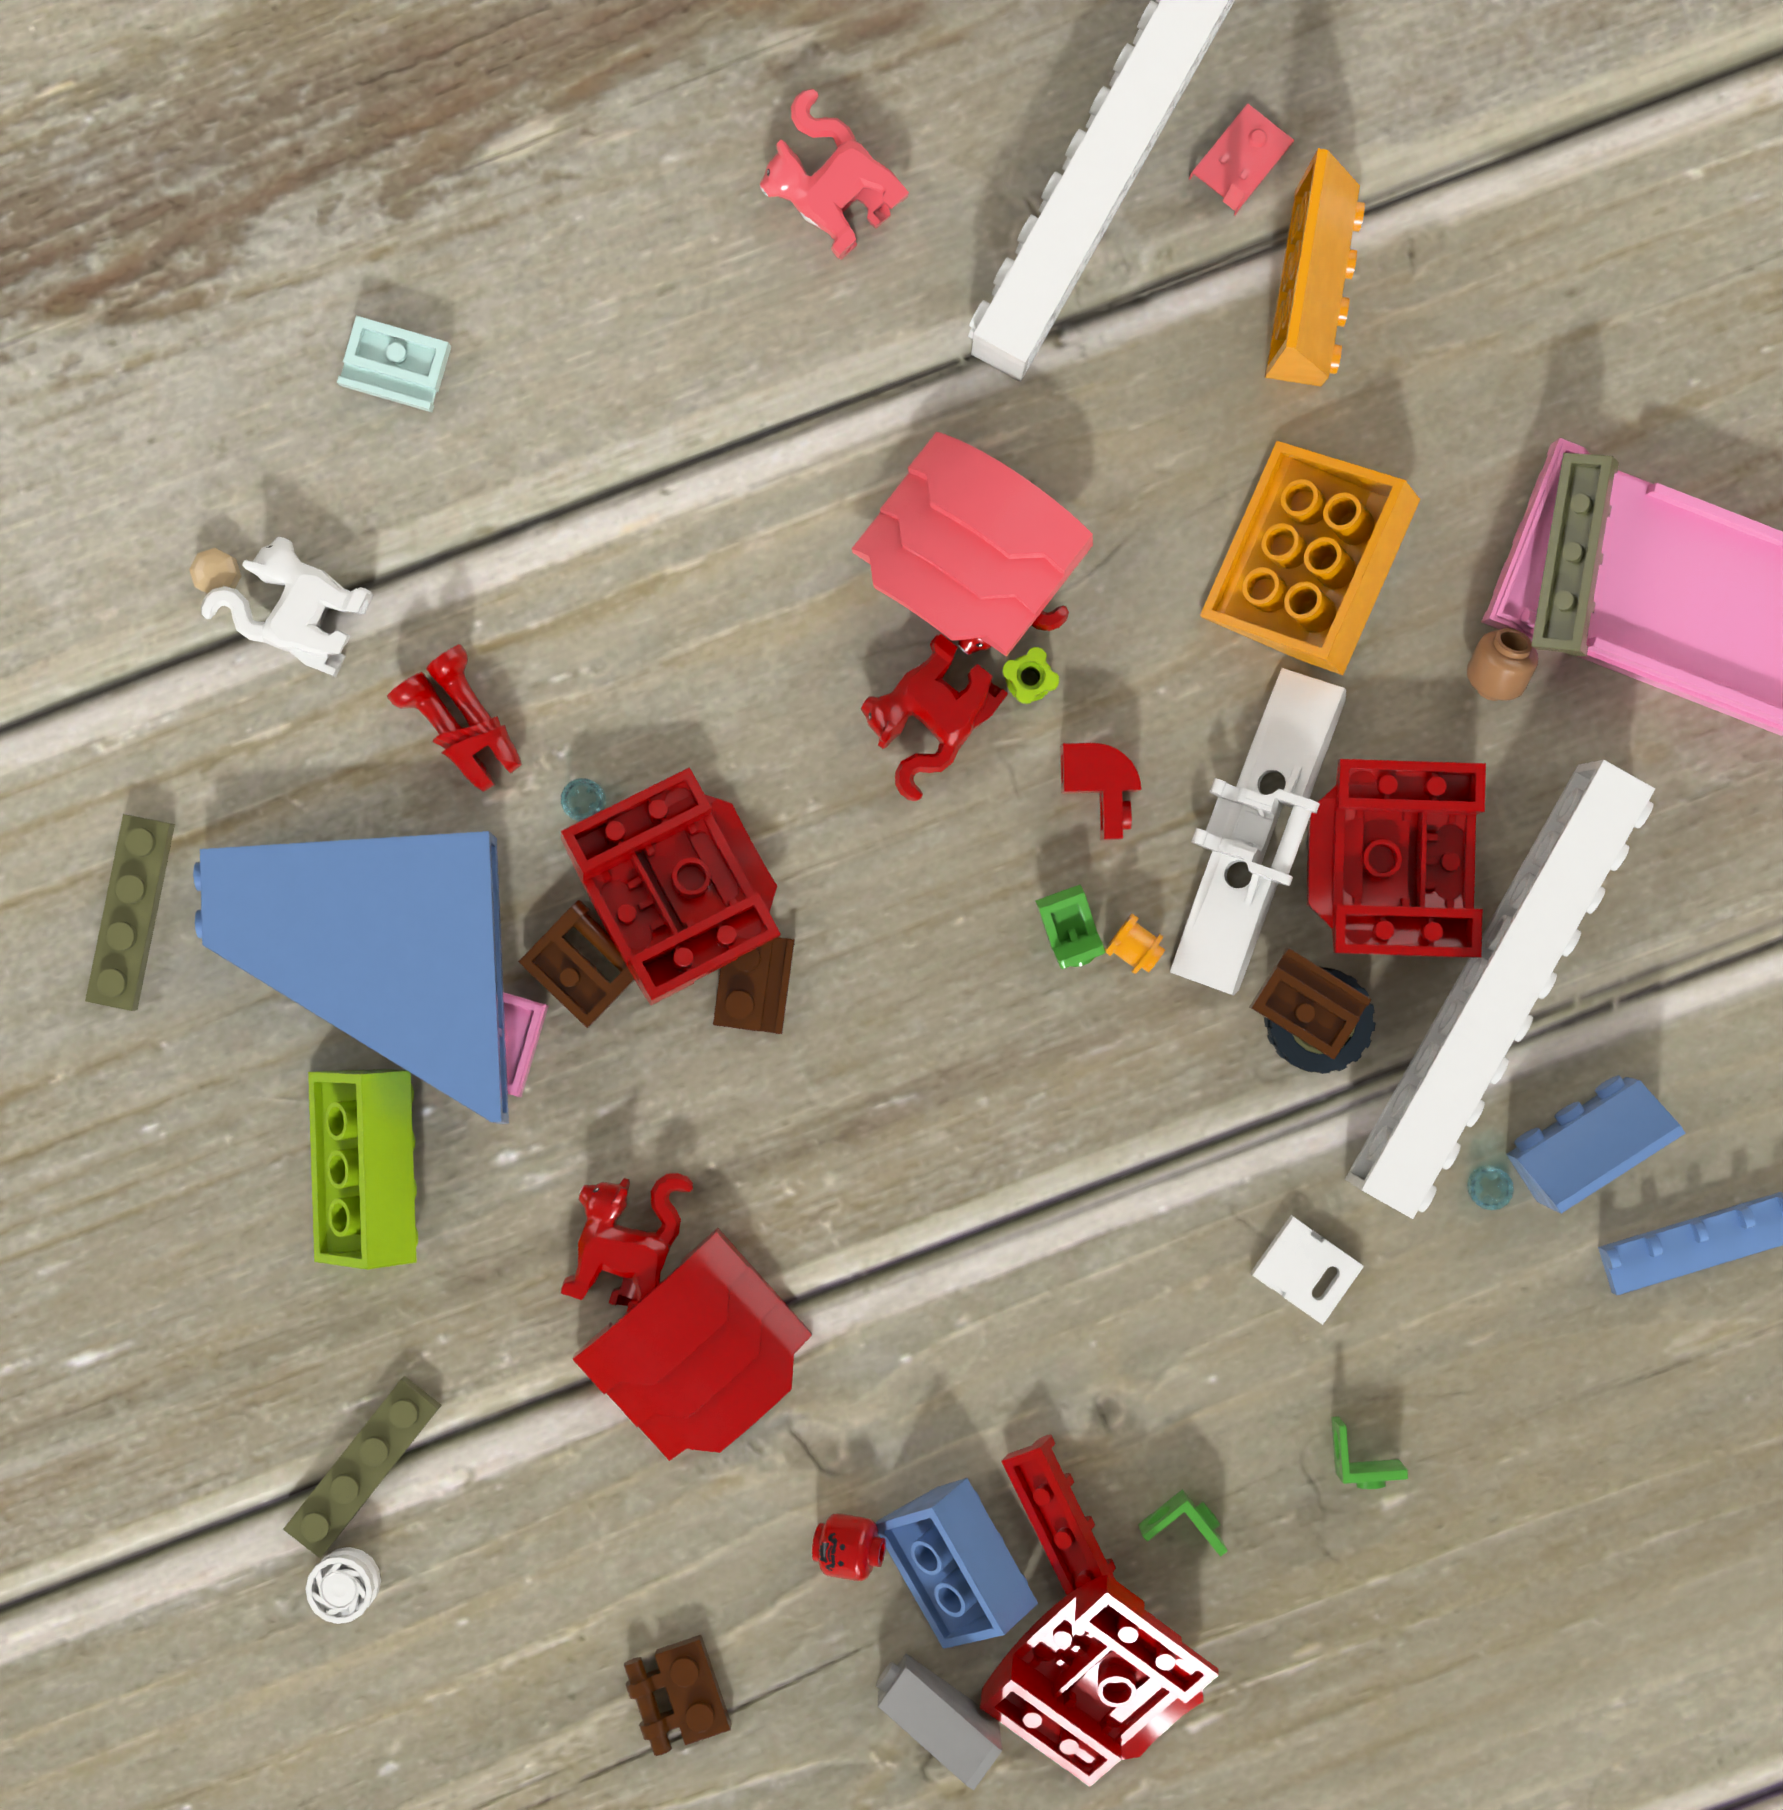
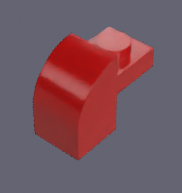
M1063 743L1060 746L1061 794L1099 793L1100 840L1123 839V830H1131L1132 809L1131 801H1123L1122 792H1138L1142 790L1140 777L1134 764L1124 753L1106 744Z

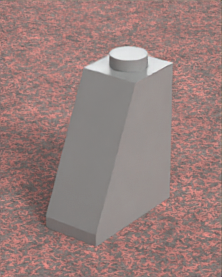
M908 1654L903 1656L898 1665L890 1662L876 1683V1687L880 1689L878 1691V1707L966 1786L975 1790L1002 1752L999 1721Z

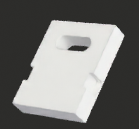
M1290 1215L1250 1274L1323 1325L1364 1266ZM1331 1266L1336 1267L1337 1274L1320 1297H1313L1312 1290L1327 1268Z

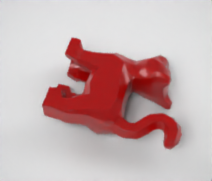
M942 634L936 635L931 641V656L925 662L907 672L891 693L880 697L869 696L861 706L868 726L879 737L878 746L882 749L886 748L902 733L911 715L923 723L939 741L935 754L915 753L902 760L895 771V786L902 796L911 801H918L923 796L920 788L914 782L915 774L919 772H942L951 765L959 749L972 731L990 719L1008 695L1004 689L997 687L991 682L993 676L979 664H976L967 674L969 684L965 689L958 692L950 686L943 677L952 664L958 647Z
M669 1173L656 1180L650 1191L651 1207L662 1223L656 1233L631 1229L616 1223L627 1206L630 1179L623 1178L620 1184L601 1182L596 1185H584L579 1192L578 1200L585 1209L587 1220L578 1239V1266L575 1274L564 1279L561 1294L582 1300L603 1270L623 1277L622 1285L613 1289L608 1303L615 1306H627V1311H629L660 1283L662 1268L671 1245L679 1235L681 1218L676 1208L670 1202L669 1196L673 1191L691 1192L693 1190V1182L687 1176L679 1173Z

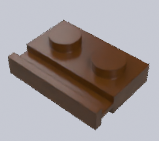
M777 937L721 967L713 1025L783 1034L795 939Z
M1286 948L1282 953L1281 959L1272 969L1249 1008L1335 1060L1360 1020L1359 1017L1372 999L1290 948Z

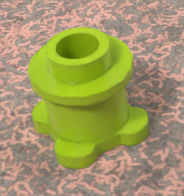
M1032 647L1027 655L1020 656L1015 660H1009L1004 664L1002 672L1006 678L1007 688L1017 701L1022 704H1030L1041 700L1049 691H1054L1059 685V676L1051 670V667L1046 662L1047 654L1042 648ZM1025 670L1034 671L1038 676V683L1033 686L1024 684L1021 679V673Z

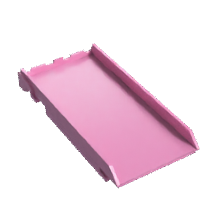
M1562 438L1554 441L1549 447L1548 456L1542 471L1539 473L1528 502L1527 510L1519 524L1509 556L1504 563L1493 591L1491 602L1481 621L1500 630L1503 628L1516 629L1527 635L1531 641L1563 453L1589 454L1584 447ZM1618 470L1614 474L1610 498L1612 508L1610 517H1607L1602 546L1604 556L1602 565H1599L1593 600L1596 603L1594 613H1591L1586 642L1588 652L1586 657H1577L1783 736V531L1662 484H1652Z

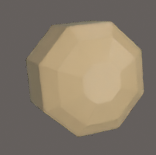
M216 548L197 553L189 569L194 587L207 594L212 589L223 586L235 589L241 578L236 558Z

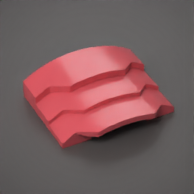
M936 432L908 467L909 473L880 508L878 516L851 548L852 553L871 565L875 589L921 617L950 640L980 638L1005 656H1008L1093 546V534L1057 501L1005 464L959 439Z

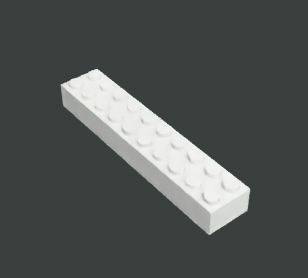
M1151 0L1137 25L1139 30L1133 41L1135 47L1127 43L1113 68L1115 73L1109 84L1112 87L1111 90L1105 86L1100 89L1089 111L1091 116L1086 124L1088 131L1085 132L1078 129L1066 151L1065 156H1067V159L1062 167L1065 171L1064 174L1061 175L1055 171L1041 196L1044 199L1039 208L1041 215L1037 218L1031 214L1023 226L1017 239L1019 244L1015 253L1018 256L1015 261L1007 257L1000 267L993 282L995 287L992 295L995 297L991 304L983 300L977 308L969 325L972 328L968 337L973 339L971 355L1017 381H1022L1235 0H1156V2Z
M1606 760L1579 764L1482 935V958H1469L1347 1174L1346 1181L1414 1219L1417 1211L1423 1213L1429 1207L1437 1190L1433 1183L1441 1169H1449L1457 1158L1461 1148L1457 1140L1465 1126L1472 1127L1480 1117L1485 1105L1481 1098L1490 1083L1495 1085L1506 1071L1509 1059L1505 1058V1055L1514 1040L1517 1042L1521 1041L1528 1032L1533 1021V1017L1529 1015L1532 1007L1538 998L1544 999L1551 991L1557 978V974L1553 970L1562 955L1567 957L1577 945L1581 936V931L1577 928L1586 912L1589 914L1593 913L1600 904L1605 894V888L1601 887L1610 870L1616 871L1625 860L1629 851V846L1625 842L1633 828L1639 829L1648 819L1654 805L1649 801L1655 791L1654 787Z

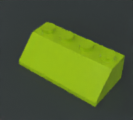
M392 1069L308 1072L314 1262L366 1270L417 1263L416 1246L418 1244V1231L415 1226L417 1185L414 1179L413 1163L415 1135L412 1131L414 1090L411 1084V1073L407 1070Z

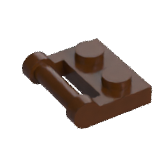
M578 900L518 962L586 1028H589L635 980L609 934L587 914L590 909L581 900ZM572 928L577 929L621 972L612 982L564 937Z

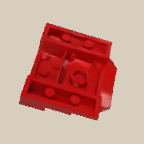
M1365 759L1338 760L1336 785L1318 801L1320 805L1317 813H1311L1309 818L1307 854V905L1332 929L1334 953L1482 958L1483 909H1474L1476 815L1485 812L1486 763Z
M690 767L561 831V840L591 902L631 975L651 1006L781 935L770 915L777 884L752 843L733 804L704 794Z
M717 1228L682 1258L680 1266L614 1324L610 1322L580 1348L572 1359L604 1395L607 1393L633 1424L639 1427L670 1461L685 1449L722 1452L792 1390L794 1354L812 1336V1333L721 1230Z
M1106 1574L1088 1581L1069 1593L1030 1627L999 1663L983 1686L980 1708L1091 1787L1120 1760L1141 1757L1151 1744L1172 1724L1203 1703V1688L1219 1675V1670L1184 1644L1179 1634L1145 1610V1601Z

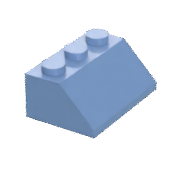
M1619 1075L1612 1077L1600 1084L1595 1089L1597 1096L1585 1104L1581 1105L1578 1101L1564 1107L1554 1116L1557 1122L1543 1131L1539 1128L1531 1129L1514 1141L1516 1148L1506 1155L1538 1203L1563 1213L1686 1134L1681 1125L1640 1080L1629 1077L1622 1079Z
M968 1478L938 1486L875 1522L878 1535L881 1538H885L886 1549L943 1649L1003 1636L1038 1604L1028 1586L1026 1578L1020 1572L1004 1543L1003 1537L995 1528L981 1503L979 1495L973 1489Z

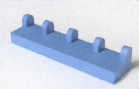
M1778 1192L1598 1247L1611 1292L1615 1295H1621L1782 1246L1783 1193Z

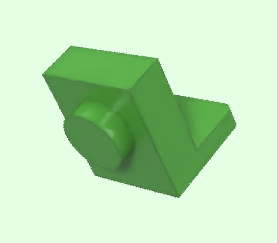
M1081 885L1035 900L1051 949L1060 968L1086 965L1095 957L1106 952Z

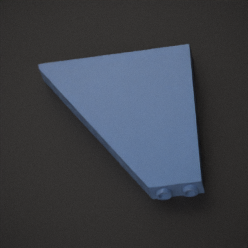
M491 832L200 849V862H196L194 865L193 877L196 890L201 891V910H197L195 914V930L197 937L202 939L203 946L490 1122L497 1124L509 1123L497 838Z

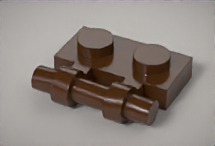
M702 1635L656 1649L655 1658L659 1669L646 1673L641 1657L633 1658L624 1663L629 1679L625 1685L630 1699L636 1700L643 1720L639 1726L644 1740L650 1741L654 1756L663 1755L672 1749L667 1732L680 1728L685 1745L731 1730L732 1723ZM666 1687L673 1709L660 1713L653 1692Z

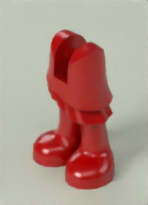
M458 644L434 659L426 667V670L453 700L468 722V727L462 728L436 693L424 672L417 673L400 683L387 697L394 706L400 709L415 708L419 710L439 733L431 742L442 746L445 750L441 753L448 757L475 787L485 792L495 786L496 783L488 772L487 767L477 757V752L488 745L494 752L493 754L496 759L502 763L509 773H513L522 763L514 744L510 740L506 726H501L498 716L491 718L471 689L464 673L468 662V655L463 646Z

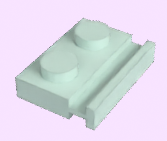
M356 315L343 359L344 366L341 376H338L337 383L342 387L433 412L435 396L439 392L452 346L449 342Z

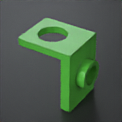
M1339 1416L1331 1417L1335 1473L1343 1484L1356 1483V1486L1360 1489H1379L1386 1486L1385 1481L1408 1479V1469L1399 1459L1349 1463L1346 1424Z
M1183 1489L1138 1524L1143 1538L1149 1541L1185 1512L1220 1557L1228 1551L1224 1541L1215 1531L1221 1525L1216 1516L1204 1502L1195 1506Z

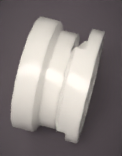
M346 1547L332 1551L315 1566L308 1576L305 1590L310 1607L315 1614L328 1622L341 1624L355 1620L365 1612L379 1593L381 1584L379 1568L373 1558L362 1550Z

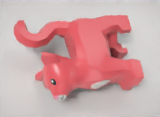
M807 89L795 97L791 105V119L800 132L812 138L832 137L837 149L812 176H808L799 157L786 142L780 140L776 144L778 153L767 165L765 175L759 185L767 197L778 196L791 201L805 221L828 233L833 239L831 250L838 259L842 260L857 246L855 234L845 219L843 212L855 201L861 202L868 210V222L876 229L891 216L889 208L892 209L900 202H903L908 197L909 192L891 170L872 158L868 151L856 141L850 127L840 119L828 117L814 118L811 116L810 108L816 102L819 95L814 89Z

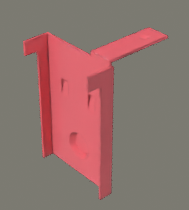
M1247 103L1192 171L1189 180L1194 175L1221 195L1224 198L1223 202L1236 211L1234 213L1236 215L1293 144L1294 139Z

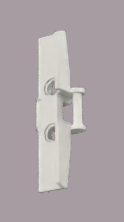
M1282 668L1250 747L1237 786H1232L1223 780L1214 778L1210 793L1218 797L1206 831L1196 828L1191 841L1211 850L1212 853L1196 894L1170 973L1233 996L1239 991L1278 883L1290 886L1293 877L1289 873L1311 813H1317L1320 803L1311 800L1310 796L1346 701V689L1344 687ZM1271 772L1282 774L1286 781L1284 790L1278 788L1277 791L1268 795L1261 793L1260 782L1266 774ZM1285 805L1293 809L1272 866L1268 868L1261 864L1281 809ZM1246 862L1248 871L1252 873L1250 883L1239 889L1231 887L1227 881V871L1234 863Z

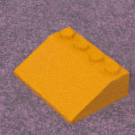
M1317 149L1295 189L1265 378L1320 387L1329 378V374H1336L1339 368L1342 345L1335 344L1337 326L1344 327L1350 301L1348 297H1342L1345 279H1352L1357 260V250L1350 249L1352 232L1360 231L1365 211V203L1358 202L1360 185L1331 152L1326 149Z
M1276 441L1200 616L1298 660L1344 675L1421 499L1404 479Z

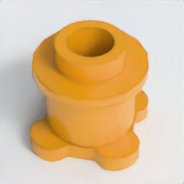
M1131 913L1106 946L1105 953L1109 956L1113 953L1133 967L1131 970L1133 974H1136L1141 968L1149 973L1165 952V949L1159 945L1163 935L1159 933L1155 936L1137 923L1139 918Z

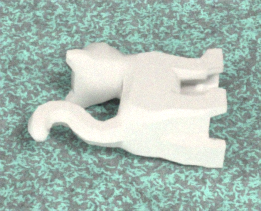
M277 537L270 545L262 547L253 561L244 560L242 564L245 569L258 576L265 583L285 587L280 600L265 622L253 620L249 601L237 589L223 586L212 589L204 597L201 604V614L206 619H211L221 606H227L231 609L236 630L249 640L264 642L291 652L306 666L336 677L346 657L341 652L351 636L338 630L329 634L320 627L329 609L345 613L365 614L373 593L362 587L356 588L353 591L344 589L325 571L302 563L295 554L293 543L289 539Z

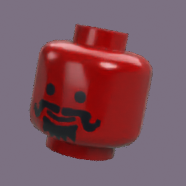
M841 1513L832 1514L825 1523H819L816 1528L812 1544V1559L815 1562H819L820 1569L826 1576L863 1581L869 1577L873 1567L882 1566L886 1550L885 1538L878 1537L877 1526L870 1518Z

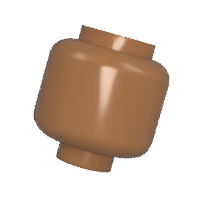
M1511 628L1494 630L1482 636L1467 665V677L1482 697L1492 701L1513 700L1523 694L1538 666V653L1531 646L1532 641L1524 633Z

